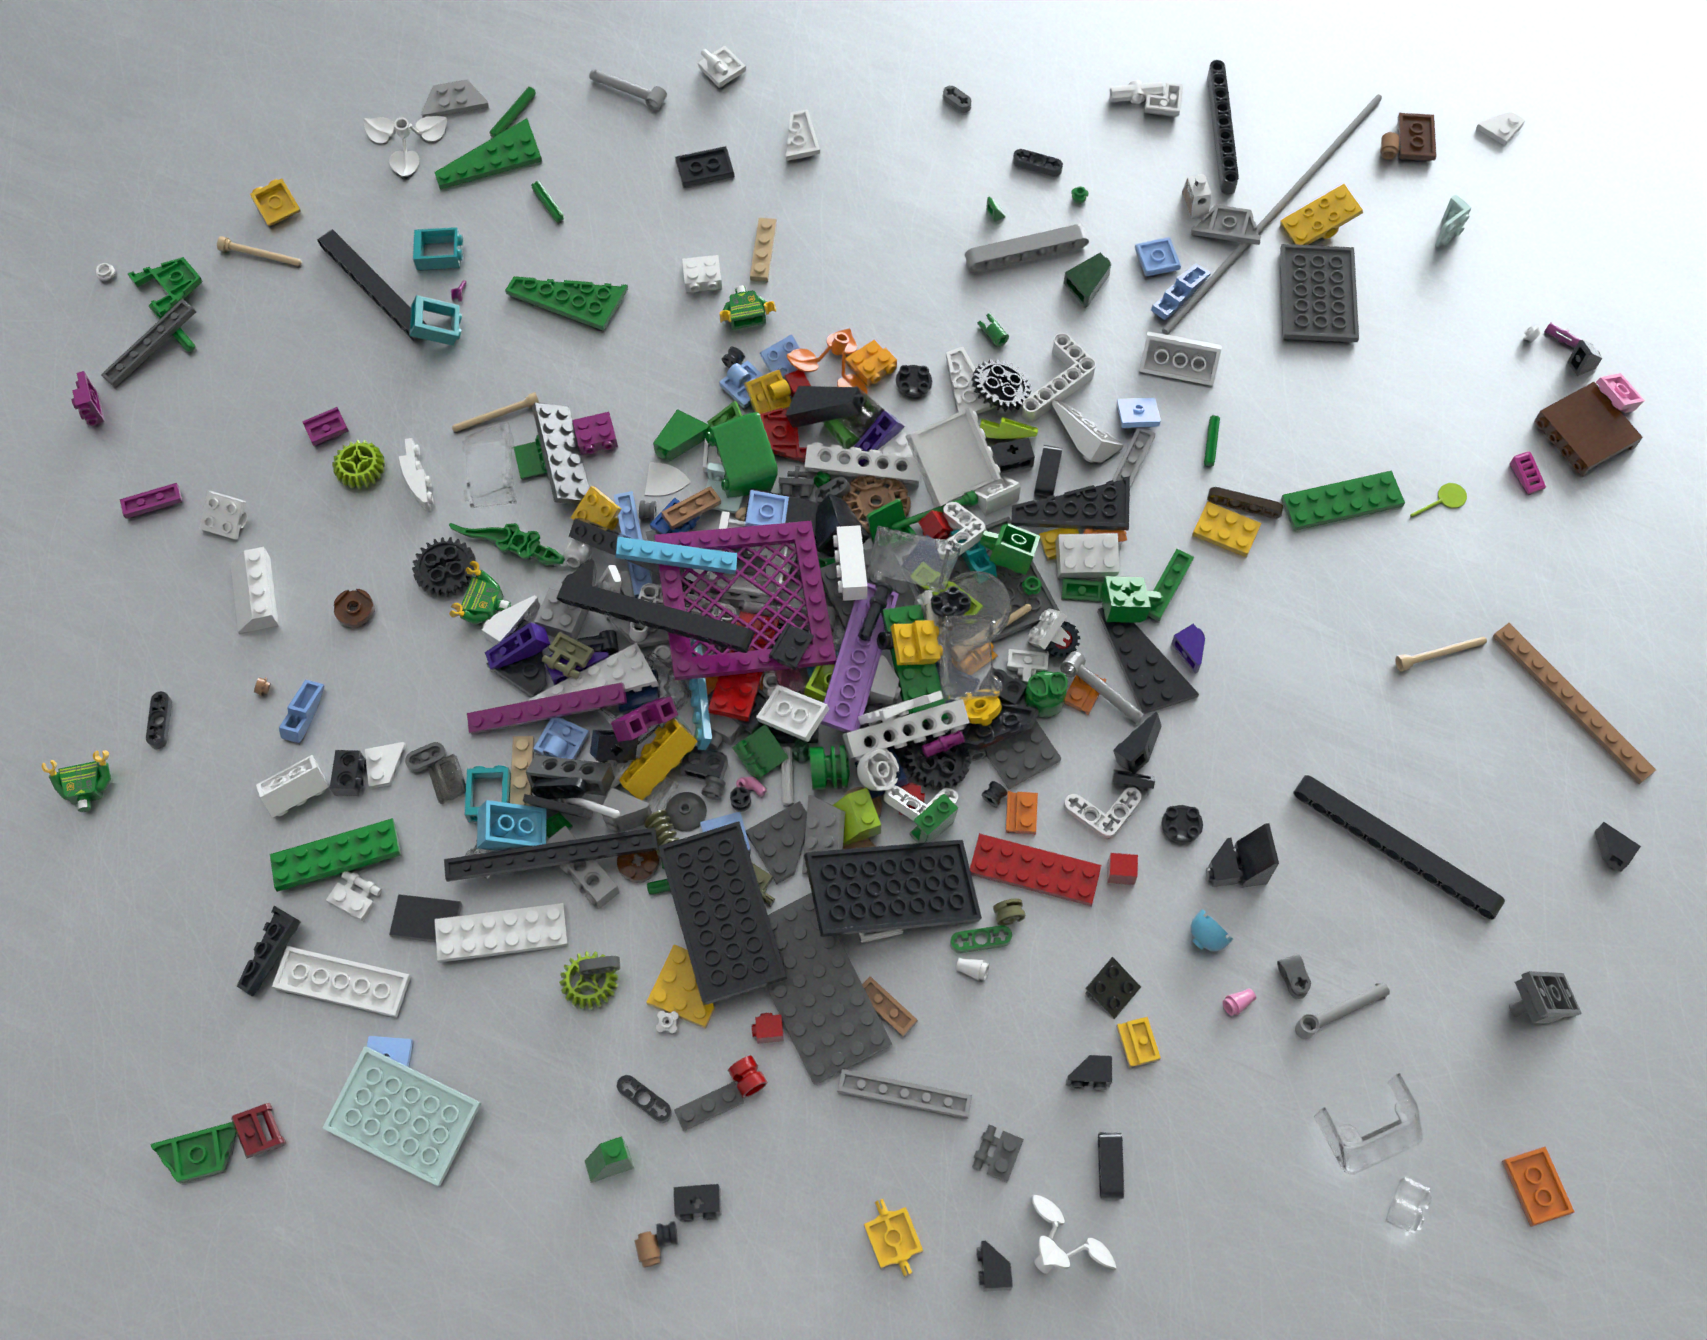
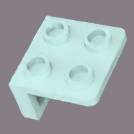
M1456 194L1450 198L1442 221L1445 224L1436 241L1435 246L1437 248L1448 244L1455 235H1460L1464 231V225L1470 217L1469 213L1472 207Z
M709 463L706 488L711 486L721 499V504L713 509L736 513L741 507L743 496L727 498L725 491L721 487V480L724 479L725 475L723 465L720 463Z

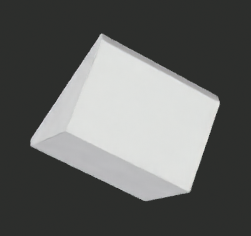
M1004 476L973 491L977 495L979 507L986 516L1019 501L1021 486L1020 483Z

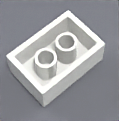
M1118 533L1059 534L1056 538L1057 578H1105V576H1117L1120 572Z

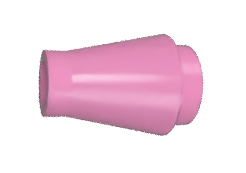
M1250 988L1228 995L1222 1002L1223 1007L1230 1016L1239 1015L1251 1002L1256 1000V995Z

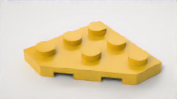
M674 944L646 1003L667 1013L675 1011L678 1013L679 1018L706 1029L715 1010L713 1003L703 1005L688 950Z

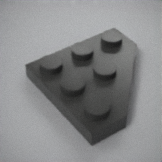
M800 801L746 830L747 836L770 875L773 876L776 884L795 875L799 856L801 855L805 841L807 812Z

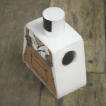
M1203 174L1188 177L1182 194L1191 219L1203 217L1209 213L1212 196L1207 178Z

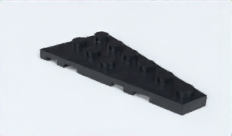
M1104 608L1098 609L1099 618L1139 710L1141 709L1143 714L1199 696V693L1135 623L1106 622Z

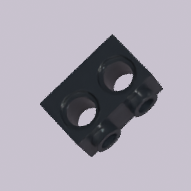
M991 667L982 681L979 690H991L998 695L1000 702L1019 705L1025 696L1026 684L1019 678L1007 675L1002 669ZM996 681L999 685H992L991 682ZM1013 690L1016 691L1017 694L1011 695L1008 692Z
M695 746L692 751L684 755L680 767L682 776L705 781L707 776H714L723 780L728 765L727 755L716 750L713 752L698 750V747ZM693 759L700 760L697 764L690 763ZM712 764H719V765H720V766H719L718 768H716V769L710 768V766H711Z
M335 750L329 787L334 796H359L360 789H363L364 779L362 773L363 770H366L367 765L366 758H364L359 750ZM355 761L353 765L347 766L349 762ZM352 780L349 785H344L346 781Z

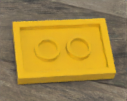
M1207 501L1192 536L1247 558L1262 523Z

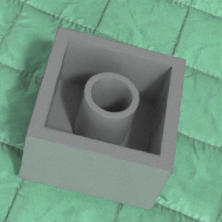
M549 588L534 621L535 624L544 627L549 636L556 637L561 632L576 640L588 610L558 601L556 597L559 591Z

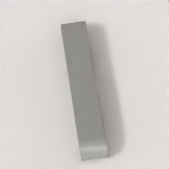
M1075 224L974 247L965 252V258L971 272H980L1080 249L1087 246L1089 239L1082 224Z

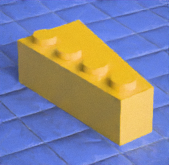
M675 717L667 721L662 728L658 727L654 732L656 736L653 741L643 746L641 757L632 761L619 778L622 786L637 799L643 800L652 793L653 788L666 778L668 772L676 767L684 755L692 751L698 742L690 731Z

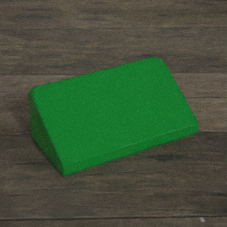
M1063 578L1062 599L1101 601L1100 591L1103 582Z

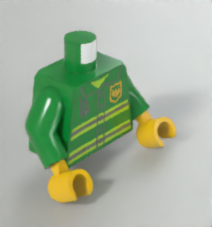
M738 286L735 288L736 294L729 296L730 301L725 304L719 315L720 323L722 321L731 322L732 330L766 324L765 312L768 315L771 311H777L773 301L767 302L761 296H757L754 290L746 291L745 286Z
M471 561L470 565L474 567V570L467 567L466 572L469 575L475 574L476 577H472L462 604L453 603L451 608L456 609V611L451 610L449 615L453 618L459 615L461 619L469 623L479 624L490 620L498 611L511 607V602L503 600L504 596L498 583L486 572L479 570V564L476 561Z
M97 750L93 753L95 761L59 768L58 772L55 771L57 763L54 760H50L52 769H48L45 763L41 766L44 772L50 774L49 779L56 792L71 804H77L79 812L90 811L91 801L100 800L111 781L109 764L106 762L109 752L106 750L102 751L103 758L99 757V751Z

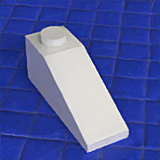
M534 595L495 614L490 620H487L482 629L485 639L497 645L509 637L524 619L529 621L540 607L538 597Z

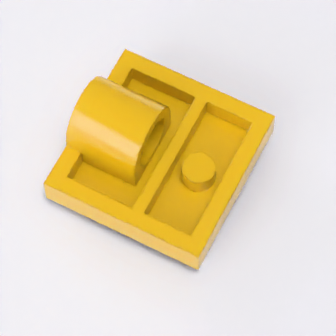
M780 369L744 383L753 409L759 414L779 408L784 409L791 404L789 396L791 394L790 387L787 381L783 379Z
M590 486L570 518L573 520L575 518H584L613 530L619 522L617 516L622 509L596 487Z

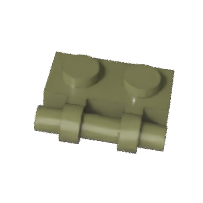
M559 632L548 647L549 651L554 654L552 657L544 655L542 662L547 664V667L552 670L557 669L563 672V675L568 678L578 679L580 672L576 671L575 667L578 665L584 669L593 656L594 649ZM561 657L569 661L567 665L559 662Z

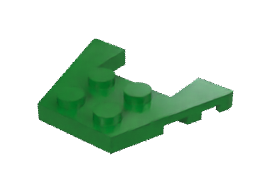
M184 257L161 263V266L157 268H143V272L136 274L134 271L127 273L137 288L155 279L167 293V296L152 303L154 309L161 317L203 282L199 274Z

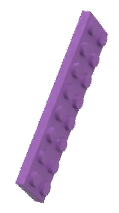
M867 583V599L854 600L823 702L830 709L820 724L845 733L860 728L858 716L864 714L882 650L877 645L878 634L885 632L881 613L870 641H864L858 637L870 608V598L874 596L876 591V585ZM892 592L889 594L885 609L895 608L898 593Z

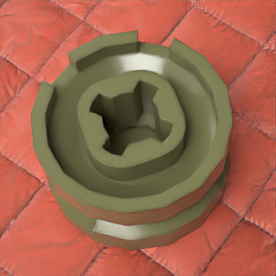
M1017 898L1008 899L995 904L993 910L994 913H997V924L1010 925L1016 920L1018 922L1024 920L1026 914L1022 910V900Z

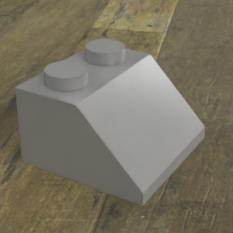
M883 655L880 656L866 706L882 703L884 708L897 703L901 690L900 687H897L899 678Z
M611 788L603 803V806L620 812L618 818L602 814L606 826L614 831L621 830L624 832L644 825L645 819L652 814L649 803L614 788Z

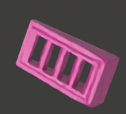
M1530 451L1512 458L1509 464L1528 495L1546 488ZM1536 481L1537 484L1530 486V483Z

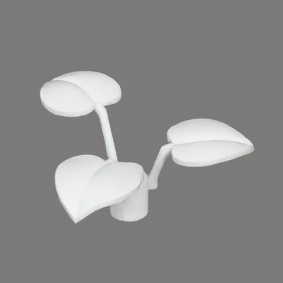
M442 116L421 118L416 123V129L412 124H409L406 118L402 117L396 119L394 123L385 117L364 118L365 131L373 142L385 144L388 142L389 137H394L395 133L402 138L403 151L394 152L389 159L392 170L401 177L412 175L418 169L420 163L419 156L415 151H407L405 138L410 135L411 130L417 135L422 134V138L425 141L436 142L443 137L447 125V118Z
M1038 1195L1031 1196L1037 1213L1053 1225L1049 1237L1041 1236L1039 1239L1040 1255L1034 1260V1263L1041 1272L1048 1274L1053 1267L1067 1269L1070 1266L1069 1258L1083 1250H1087L1091 1258L1099 1264L1114 1270L1117 1269L1109 1250L1096 1239L1088 1238L1086 1240L1087 1244L1068 1254L1059 1249L1052 1239L1058 1224L1062 1225L1064 1223L1061 1211L1050 1200Z

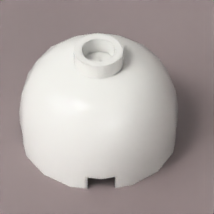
M875 749L864 754L859 760L857 775L859 781L866 788L872 791H885L893 788L897 783L896 772L899 771V766L891 752Z

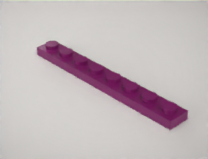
M621 682L467 713L469 733L475 734L627 704L625 685Z

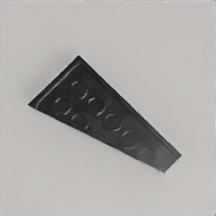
M1130 476L1115 482L1113 480L1108 481L1106 484L1099 486L1092 485L1064 492V495L1056 497L1054 495L1048 496L1047 499L1040 501L1032 500L1012 505L1011 525L1016 527L1129 531Z

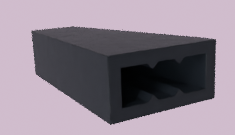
M798 386L787 410L786 417L791 426L796 428L859 414L865 399L858 387Z

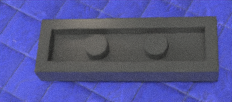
M732 1082L674 1109L684 1132L743 1104L744 1101L736 1083Z

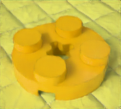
M979 690V694L973 696L972 693L964 697L963 701L969 722L983 726L991 724L992 719L998 716L1002 708L998 695L991 690Z

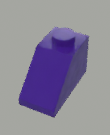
M1193 623L1176 633L1171 644L1196 674L1199 672L1202 663L1205 635Z

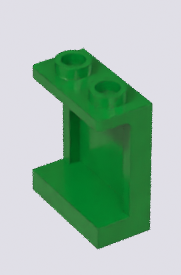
M942 794L914 819V823L917 826L909 835L917 843L933 842L954 823L958 807L946 794Z

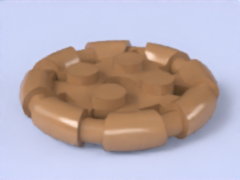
M858 476L850 482L851 489L849 493L842 497L868 534H870L867 515L896 500L895 496L900 497L898 499L903 503L905 517L908 516L911 508V499L907 495V488L901 481L892 478L881 480L875 479V476ZM886 484L890 485L888 489L883 486ZM873 499H879L881 503L879 505H873L871 501Z

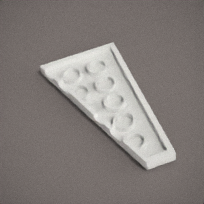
M635 643L581 671L578 679L570 677L530 698L529 701L621 682L625 685V692L630 690L637 692L641 691L642 687L649 685L656 687L659 684L638 644Z

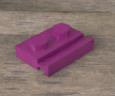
M338 407L302 421L313 446L349 432Z

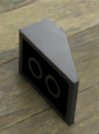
M1266 823L1236 841L1234 845L1240 872L1239 881H1241L1242 888L1268 884L1279 865L1270 824Z

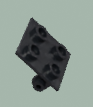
M1111 957L1085 988L1087 990L1085 994L1091 999L1094 997L1115 1019L1141 986L1114 957Z

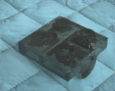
M859 388L865 399L859 414L837 420L861 439L885 409Z

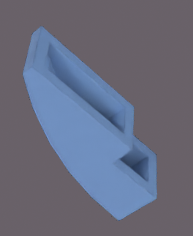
M305 679L288 705V714L279 726L282 739L296 743L301 742L318 708L324 684Z

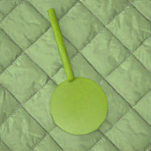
M1446 483L1438 491L1439 500L1411 513L1410 516L1414 517L1440 503L1449 508H1459L1465 504L1467 493L1459 484Z

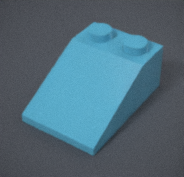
M486 800L478 808V849L501 851L546 844V808Z

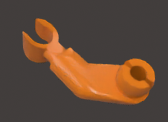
M1085 529L1083 534L1118 533V542L1127 541V532L1124 530Z

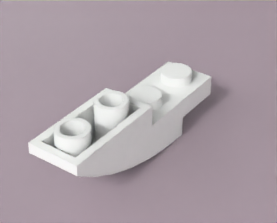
M413 438L405 439L406 455L399 456L400 466L414 498L427 512H430L431 504L434 503L432 492H429V487H432L430 476H426L421 462L418 461L417 456H420L419 446L415 445Z

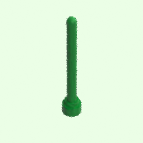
M971 490L965 492L962 498L952 502H957L961 506L972 507L978 504V498L976 493ZM946 504L895 522L891 525V528L899 530L918 523L931 510L944 513L943 508Z

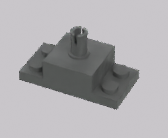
M1528 971L1521 974L1522 979L1515 981L1522 1000L1509 1005L1510 1012L1514 1017L1528 1012L1532 1023H1552L1564 1017H1575L1582 1014L1564 973Z

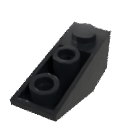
M1157 712L1148 717L1144 723L1132 731L1113 750L1117 763L1133 774L1137 773L1149 762L1162 726Z

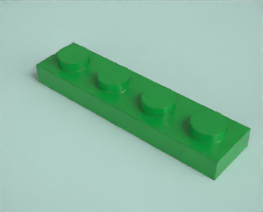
M1179 549L1175 550L1153 590L1160 592L1161 601L1159 606H1151L1148 613L1149 617L1160 622L1192 564L1194 556Z

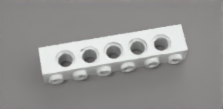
M821 443L807 444L805 471L816 473L822 471L823 473L849 477H866L868 475L875 476V479L892 478L905 484L919 485L920 471L913 454H908L906 457L899 456V453L896 452L882 454L878 450L866 452L856 447H851L849 450L842 449V446L839 445L825 447ZM827 454L831 459L828 462H823L820 457ZM842 457H847L850 462L844 465L839 460ZM861 459H866L869 464L866 467H862L858 462ZM883 461L888 464V467L880 469L877 464ZM904 464L907 469L901 472L897 470L896 466Z
M960 699L842 735L849 758L856 757L857 761L864 754L872 750L882 749L888 751L887 747L894 746L895 749L907 746V741L921 742L926 740L925 736L933 734V737H938L945 734L944 730L951 728L953 732L964 729V724L970 722L964 701ZM943 714H946L949 718L946 725L941 720ZM924 719L928 720L930 723V727L928 730H925L922 727V722ZM905 725H908L911 729L909 736L903 733ZM886 730L892 736L889 742L885 741L883 737ZM866 736L872 739V745L869 748L864 744Z

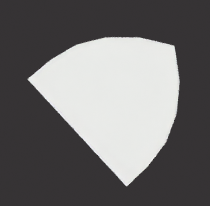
M650 462L645 495L662 496L683 489L691 481L683 472L671 465Z

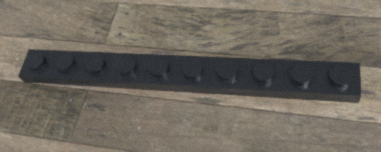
M648 828L444 859L445 879L449 882L658 850L656 829Z

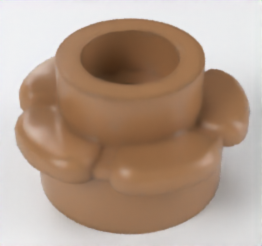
M267 677L265 679L258 678L254 693L259 694V696H263V693H268L271 683L267 682Z

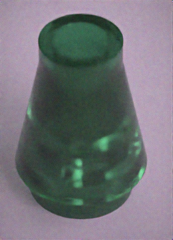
M800 738L795 741L792 749L794 760L805 762L810 759V749L807 741Z

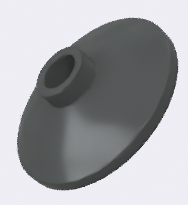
M692 792L676 794L668 801L665 809L667 811L666 817L671 819L669 824H673L674 829L685 832L698 828L701 825L700 822L705 820L707 814L703 799ZM683 807H689L688 811H682Z

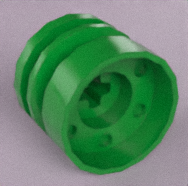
M839 745V755H835L834 746L830 748V755H825L823 747H809L812 790L826 789L827 780H832L835 789L837 788V779H842V788H848L850 769L845 745Z

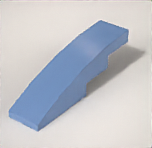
M1198 264L1193 265L1177 278L1175 284L1165 291L1160 300L1153 304L1151 311L1164 320L1168 319L1198 290L1211 273Z

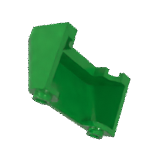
M758 412L748 413L710 427L708 432H706V441L710 443L711 447H717L725 471L724 479L721 480V487L725 491L727 498L748 496L750 488L771 492L778 475V467L760 414Z

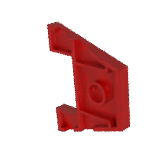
M779 408L760 414L773 454L805 463L807 447H799L798 428H793L786 417L788 408Z

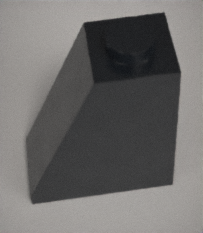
M828 494L817 507L816 549L818 552L830 557H834L835 550H838V547H834L833 535H837V527L860 525L862 544L869 539V534L847 503L832 494Z

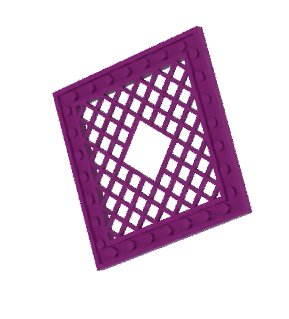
M811 521L654 535L655 542L722 550L735 553L731 549L742 548L737 553V559L744 563L745 566L740 571L736 569L735 573L737 575L732 580L725 577V573L713 572L717 577L710 582L704 578L708 571L704 570L699 574L692 568H684L686 571L680 576L679 567L658 564L664 606L686 611L685 600L691 605L687 612H691L695 607L702 612V616H708L720 621L725 614H728L734 619L731 622L732 624L738 621L757 635L752 640L747 653L738 651L729 653L731 649L727 648L722 654L714 648L716 645H709L706 642L696 640L691 647L690 638L668 632L674 681L790 669L778 663L777 660L770 659L769 654L772 649L769 648L771 645H775L776 639L781 635L787 623H790L793 627H798L792 623L796 616L805 621L800 629L803 630L809 624L810 633L814 635L812 645H809L797 668L835 664L837 659ZM771 545H780L777 550L771 547ZM760 546H761V548H760L757 552H756L755 550H753L752 548H750V547H760ZM784 546L793 551L788 558L780 553ZM765 548L773 553L769 559L760 554ZM745 550L753 554L749 561L741 557ZM795 554L797 556L798 564L791 560ZM776 556L785 560L780 567L771 562ZM756 558L765 562L760 569L751 564ZM787 563L796 568L791 575L783 570ZM768 565L776 570L771 577L763 572ZM748 567L757 572L752 578L744 574ZM689 572L697 577L692 584L684 579ZM798 572L800 573L801 582L794 578ZM779 573L788 578L783 584L774 579ZM759 575L768 580L763 586L755 582ZM739 577H742L771 597L749 624L718 603ZM720 578L728 583L723 590L715 585ZM700 580L708 585L703 592L695 587ZM790 581L799 586L794 592L786 588ZM771 582L780 587L775 594L766 589ZM682 583L689 587L684 593ZM711 588L720 593L715 600L706 595ZM801 589L803 590L804 599L797 595ZM691 590L700 595L695 602L686 597ZM782 590L791 595L786 602L777 597ZM702 598L711 603L706 610L698 605ZM793 598L802 603L797 610L789 605ZM773 600L782 605L777 612L769 607ZM714 605L722 610L718 617L709 613ZM804 607H806L807 617L800 613ZM785 608L794 613L789 620L780 614ZM765 610L774 615L769 622L761 617ZM776 618L785 622L781 629L772 625ZM757 619L765 624L761 631L752 627ZM768 627L777 633L772 639L763 634ZM760 637L768 642L764 649L755 645ZM699 644L708 648L703 655L694 650ZM711 651H712L713 653H715V655H708V654H709Z

